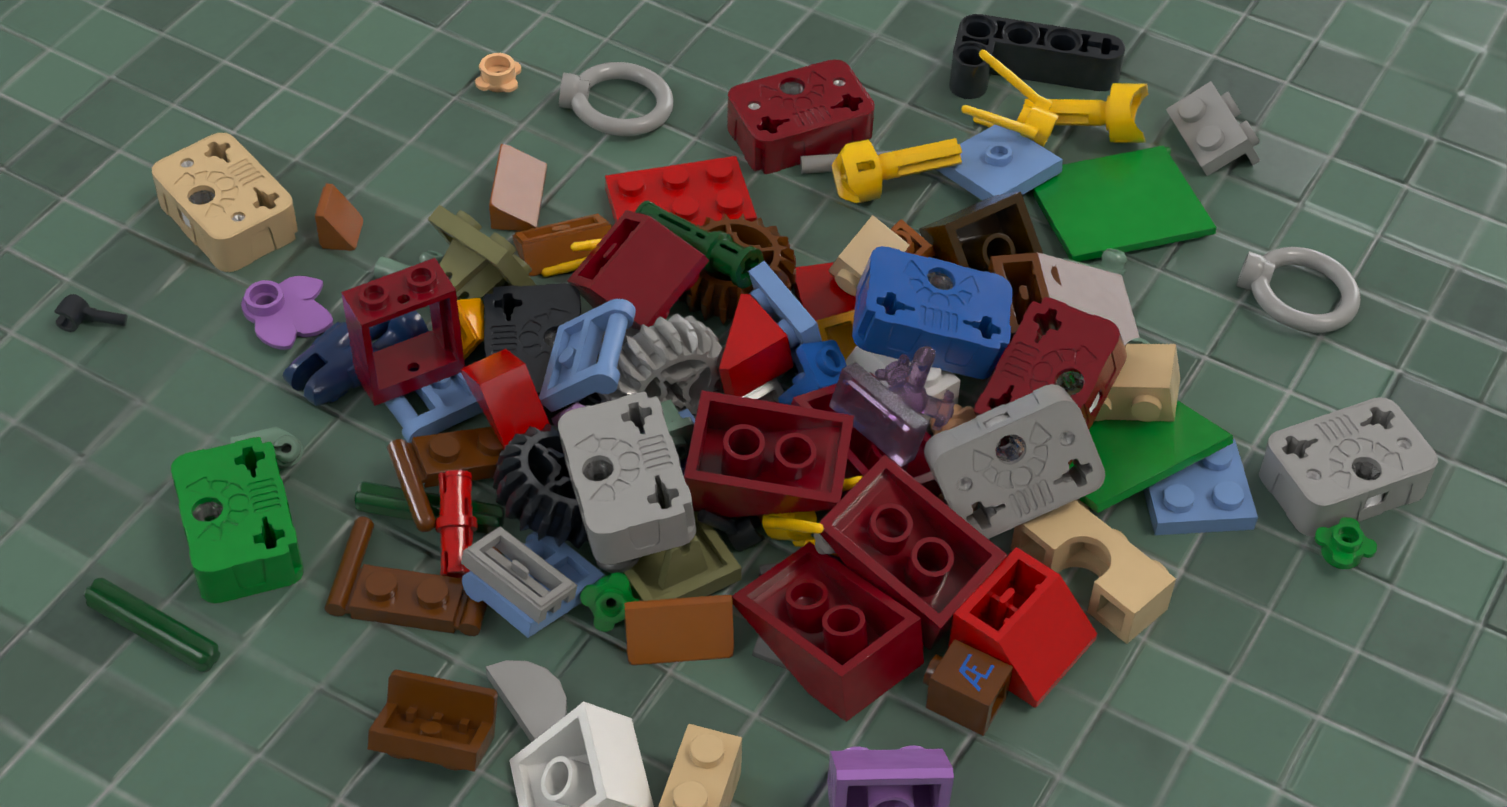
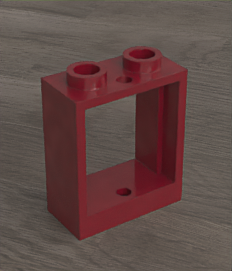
M436 258L341 292L354 369L374 406L459 374L461 369L465 367L456 289ZM429 305L432 331L373 352L370 327ZM411 368H419L415 372L409 371Z

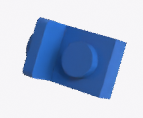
M835 340L803 343L796 349L804 372L792 379L794 385L780 395L778 400L779 403L791 405L793 397L853 378Z

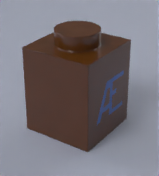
M954 639L945 655L942 657L936 654L927 667L923 678V684L929 686L926 709L984 736L1008 696L1013 666Z

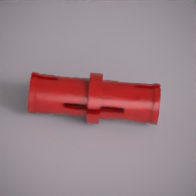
M463 470L445 471V473L441 472L438 475L440 517L436 518L435 530L440 533V575L462 578L464 574L470 571L461 564L463 550L473 544V532L477 530V518L472 514V473Z

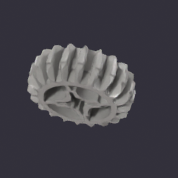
M677 313L668 321L660 316L653 326L647 327L642 324L639 333L633 337L626 336L627 342L622 346L617 369L620 372L617 389L610 394L598 393V396L601 399V403L634 393L646 392L648 398L657 396L660 403L671 399L678 412L688 408L691 414L697 415L701 390L713 392L721 387L719 366L724 353L723 347L718 342V338L709 327L706 328L702 322L697 321L692 315L682 318Z

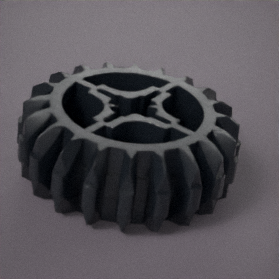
M547 423L542 430L529 426L524 434H515L513 439L506 445L505 450L501 451L496 463L497 468L493 476V488L497 490L496 503L505 506V518L518 519L520 521V531L531 529L536 532L538 541L545 536L554 537L558 547L565 541H570L579 549L584 542H589L564 458L559 431Z

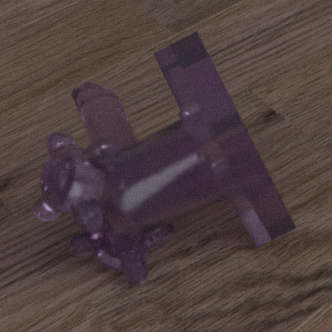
M924 346L915 352L910 366L908 356L902 354L899 356L898 361L891 362L885 369H877L875 377L857 362L842 368L829 407L837 413L854 415L853 427L902 467L915 460L929 422L920 414L935 418L932 429L938 431L952 418L955 403L953 401L954 394L949 390H946L942 400L927 394L924 385L936 353L932 347ZM880 381H886L889 386H884Z

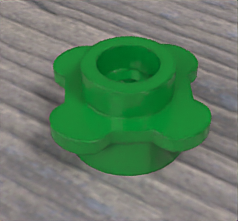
M1350 517L1341 518L1337 525L1330 528H1318L1314 536L1315 542L1322 546L1321 553L1326 562L1339 569L1355 568L1360 564L1363 557L1371 558L1377 551L1376 542L1367 538L1360 529L1359 522Z
M618 572L600 578L594 585H586L580 594L581 603L589 606L594 615L593 624L595 628L603 632L611 631L616 623L625 619L624 603L640 601L633 597L629 578L625 574ZM613 598L616 600V604L609 606L606 601Z

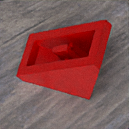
M750 294L740 295L719 366L724 394L743 397L793 368L788 335Z
M506 348L461 369L465 381L504 450L515 434H524L529 426L542 430L547 423L550 424L526 364Z

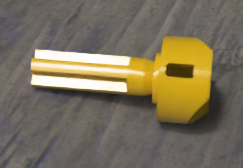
M1112 83L1107 101L1048 99L1053 101L1049 111L1059 115L1055 125L1102 126L1106 124V130H1109L1110 142L1145 143L1143 132L1135 124L1137 109L1148 95V85ZM1025 99L1023 107L1027 105L1033 108L1035 104L1029 99Z
M956 138L877 155L869 140L845 144L831 165L837 193L840 198L853 203L880 199L883 180L962 164L960 156L962 149L960 144L957 143Z

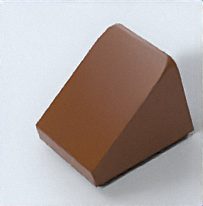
M326 183L315 213L319 243L322 249L355 250L362 229L363 218L333 184Z

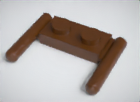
M491 426L412 437V442L406 443L403 439H396L388 444L387 451L416 528L420 532H430L435 528L436 519L424 488L439 486V473H445V471L463 470L472 473V481L493 478L497 468L496 463L504 448Z
M365 516L358 517L354 521L324 607L327 613L333 616H343L347 613L351 614V619L453 634L455 630H460L461 633L468 636H477L479 634L488 604L483 600L480 602L472 600L463 588L462 578L363 564L361 568L374 529V523ZM494 546L492 547L500 554H502V552H500L497 548H495Z

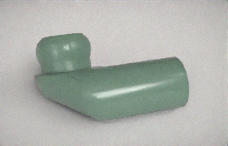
M271 427L230 437L231 443L253 437H261L262 443L271 441L278 465L283 467L297 464L303 455L301 441L279 427Z

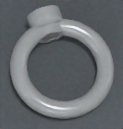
M608 62L595 65L582 72L579 76L571 73H563L559 107L573 109L581 121L602 133L614 136L646 134L663 125L673 110V94L665 80L652 70L637 64ZM612 79L637 82L647 87L654 94L656 106L650 113L637 118L621 119L610 117L600 113L588 102L590 88L597 83Z
M1303 247L1278 248L1263 256L1248 251L1236 285L1252 290L1260 307L1276 321L1290 328L1310 333L1331 332L1346 326L1358 313L1361 301L1360 290L1354 277L1341 263L1324 253ZM1299 265L1319 271L1338 287L1342 300L1340 306L1326 314L1305 313L1288 306L1274 294L1270 287L1274 270L1282 266Z

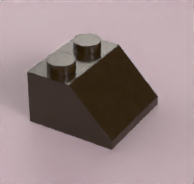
M1021 191L989 197L919 228L921 236L934 249L935 256L932 258L983 272H988L991 256L1036 252L1043 254Z

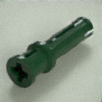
M644 201L635 211L636 213L651 216L704 254L709 260L703 268L704 270L711 273L719 271L730 277L733 285L742 289L752 285L748 271L764 261L761 250L753 246L745 248L733 242L732 237L721 230L713 232L704 230L660 208L651 201Z

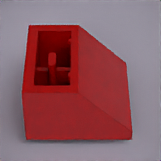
M1015 547L954 613L949 647L953 640L956 639L1013 666L1009 691L1034 708H1037L1094 643L1097 632L1061 575Z

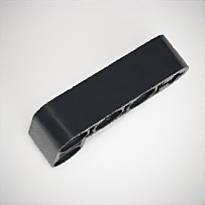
M972 14L964 17L959 24L952 55L949 88L953 94L963 99H976L985 94L990 74L1001 76L979 56L981 50H986L1020 79L1106 92L1111 90L1112 83H1119L1125 54V44L1118 37L1105 33L983 14Z

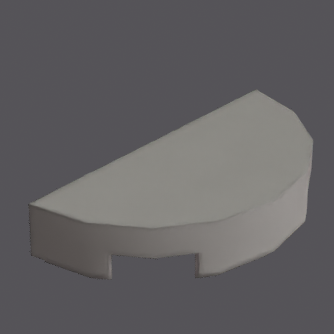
M505 660L486 666L488 680L531 742L566 716L567 697L562 685L545 667L529 661Z

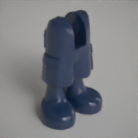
M416 310L369 328L373 352L429 332L426 323ZM346 322L335 323L320 337H317L311 344V347L297 357L283 372L284 380L294 390H304L306 400L316 407L328 402L332 403L345 395L350 388L354 389L362 385L354 369Z

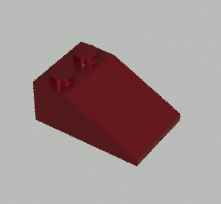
M701 390L684 473L686 485H688L691 493L693 511L699 512L705 509L717 515L733 518L832 510L841 500L854 415Z
M885 454L819 522L824 527L823 532L819 534L850 570L921 618L923 645L929 650L952 627L953 615L956 610L1007 556L1006 553Z
M811 542L802 546L732 595V604L808 694L845 722L849 721L924 664L921 618L830 555L818 553L815 545Z

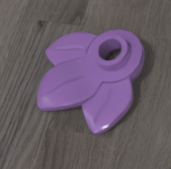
M289 277L279 284L269 280L255 282L246 289L241 302L243 315L247 320L255 323L256 336L266 345L280 350L291 349L295 343L296 336H317L329 329L334 323L328 310L314 300L322 290L323 281L312 277Z

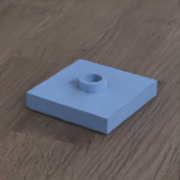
M993 125L960 144L962 164L936 169L983 201L995 195L1021 191L1022 195L1061 173L1063 159L1031 139L1021 136L1018 132Z

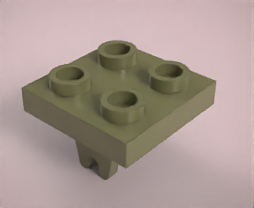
M439 205L428 218V221L450 245L440 262V266L447 277L452 276L450 281L456 289L457 300L464 299L465 296L469 295L467 299L481 298L484 302L485 294H493L494 287L536 285L529 276L532 268L514 254L516 248L496 232H493L490 237L480 232L482 226L466 212L459 210L454 215Z
M694 511L696 533L689 543L642 556L636 565L622 573L629 578L633 597L640 601L708 596L740 581L742 567L714 528L698 521L697 516L699 512Z

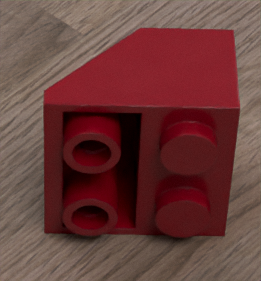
M626 210L567 282L575 286L579 290L580 295L593 308L613 299H624L631 302L636 309L631 327L640 330L642 324L647 327L653 326L660 316L665 320L667 319L670 308L683 292L694 286L699 278V273L709 260L704 254L651 216Z

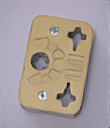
M227 133L210 135L159 160L153 165L152 176L162 210L181 227L186 236L206 254L211 263L220 271L234 272L296 239L295 233L298 232L291 195L232 135Z

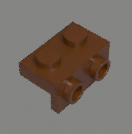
M397 669L393 670L388 678L387 703L368 730L367 749L387 753L397 759L411 758L440 764L450 770L475 772L495 736L498 692L481 686Z

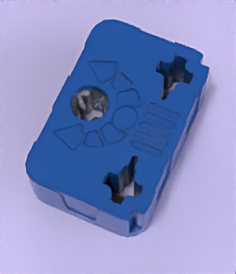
M877 247L872 251L857 285L852 331L853 341L860 349L867 352L928 367L941 368L944 371L977 379L989 378L995 371V367L1010 342L1012 287L1008 280L998 274L903 252L891 247Z

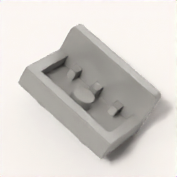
M1211 81L1166 109L1206 176L1243 154H1246L1252 165L1261 161L1253 146L1260 143L1247 120L1238 124L1235 117L1240 115L1241 112L1229 92L1220 96Z

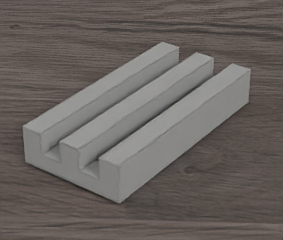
M501 526L463 550L462 565L538 624L546 619L548 610L552 613L559 610L562 600L568 603L575 598L577 584ZM494 546L495 548H497L500 552H502L504 555H506L508 558H510V559L512 560V562L509 561L507 558H505L502 554H500L498 551H496V550H495L494 548H492V547ZM528 574L532 575L534 578H536L539 582H541L543 585H545V586H546L547 588H549L551 591H548L545 587H543L541 584H539L537 581H535V580H534L532 577H530Z

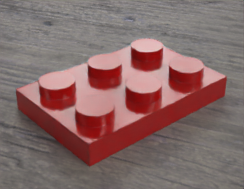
M736 156L605 175V190L615 223L626 210L635 212L644 201H651L660 208L699 226H703L706 217L714 221H720L724 213L729 219H739L744 213L747 221L753 222L757 220V215Z

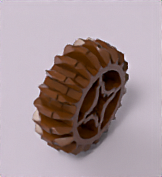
M725 213L720 221H714L706 217L703 226L696 225L709 232L721 230L729 234L733 242L745 248L753 246L761 250L764 261L791 292L796 281V256L794 255V250L790 248L788 237L780 236L777 226L765 227L762 218H758L753 222L747 221L744 213L739 219H729ZM702 269L694 286L683 292L678 300L686 302L689 312L701 310L705 321L713 316H717L724 325L728 319H734L740 295L749 294L754 291L753 285L744 289L733 285L730 277L721 272L711 273Z

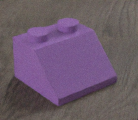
M914 745L895 750H869L865 747H850L841 751H830L827 779L829 807H949L954 781L953 767L943 749H925Z

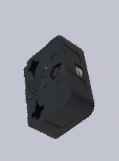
M566 283L494 287L493 294H485L484 297L485 358L505 348L526 364L537 394L540 396L558 326L581 315L580 292L575 286ZM586 397L577 403L586 406ZM575 403L566 405L554 412H551L542 405L550 425H554L551 418Z

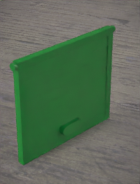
M1162 145L1063 164L1061 173L1030 190L1070 260L1080 262L1102 257L1106 249L1129 252L1214 235L1216 233L1217 227L1170 156L1171 150L1169 146L1165 147Z
M1178 400L1174 421L1144 422L1139 420L1108 419L1094 421L1089 432L1103 464L1105 479L1099 489L1079 498V500L1099 513L1233 444V435ZM1073 461L1069 465V469L1074 466Z

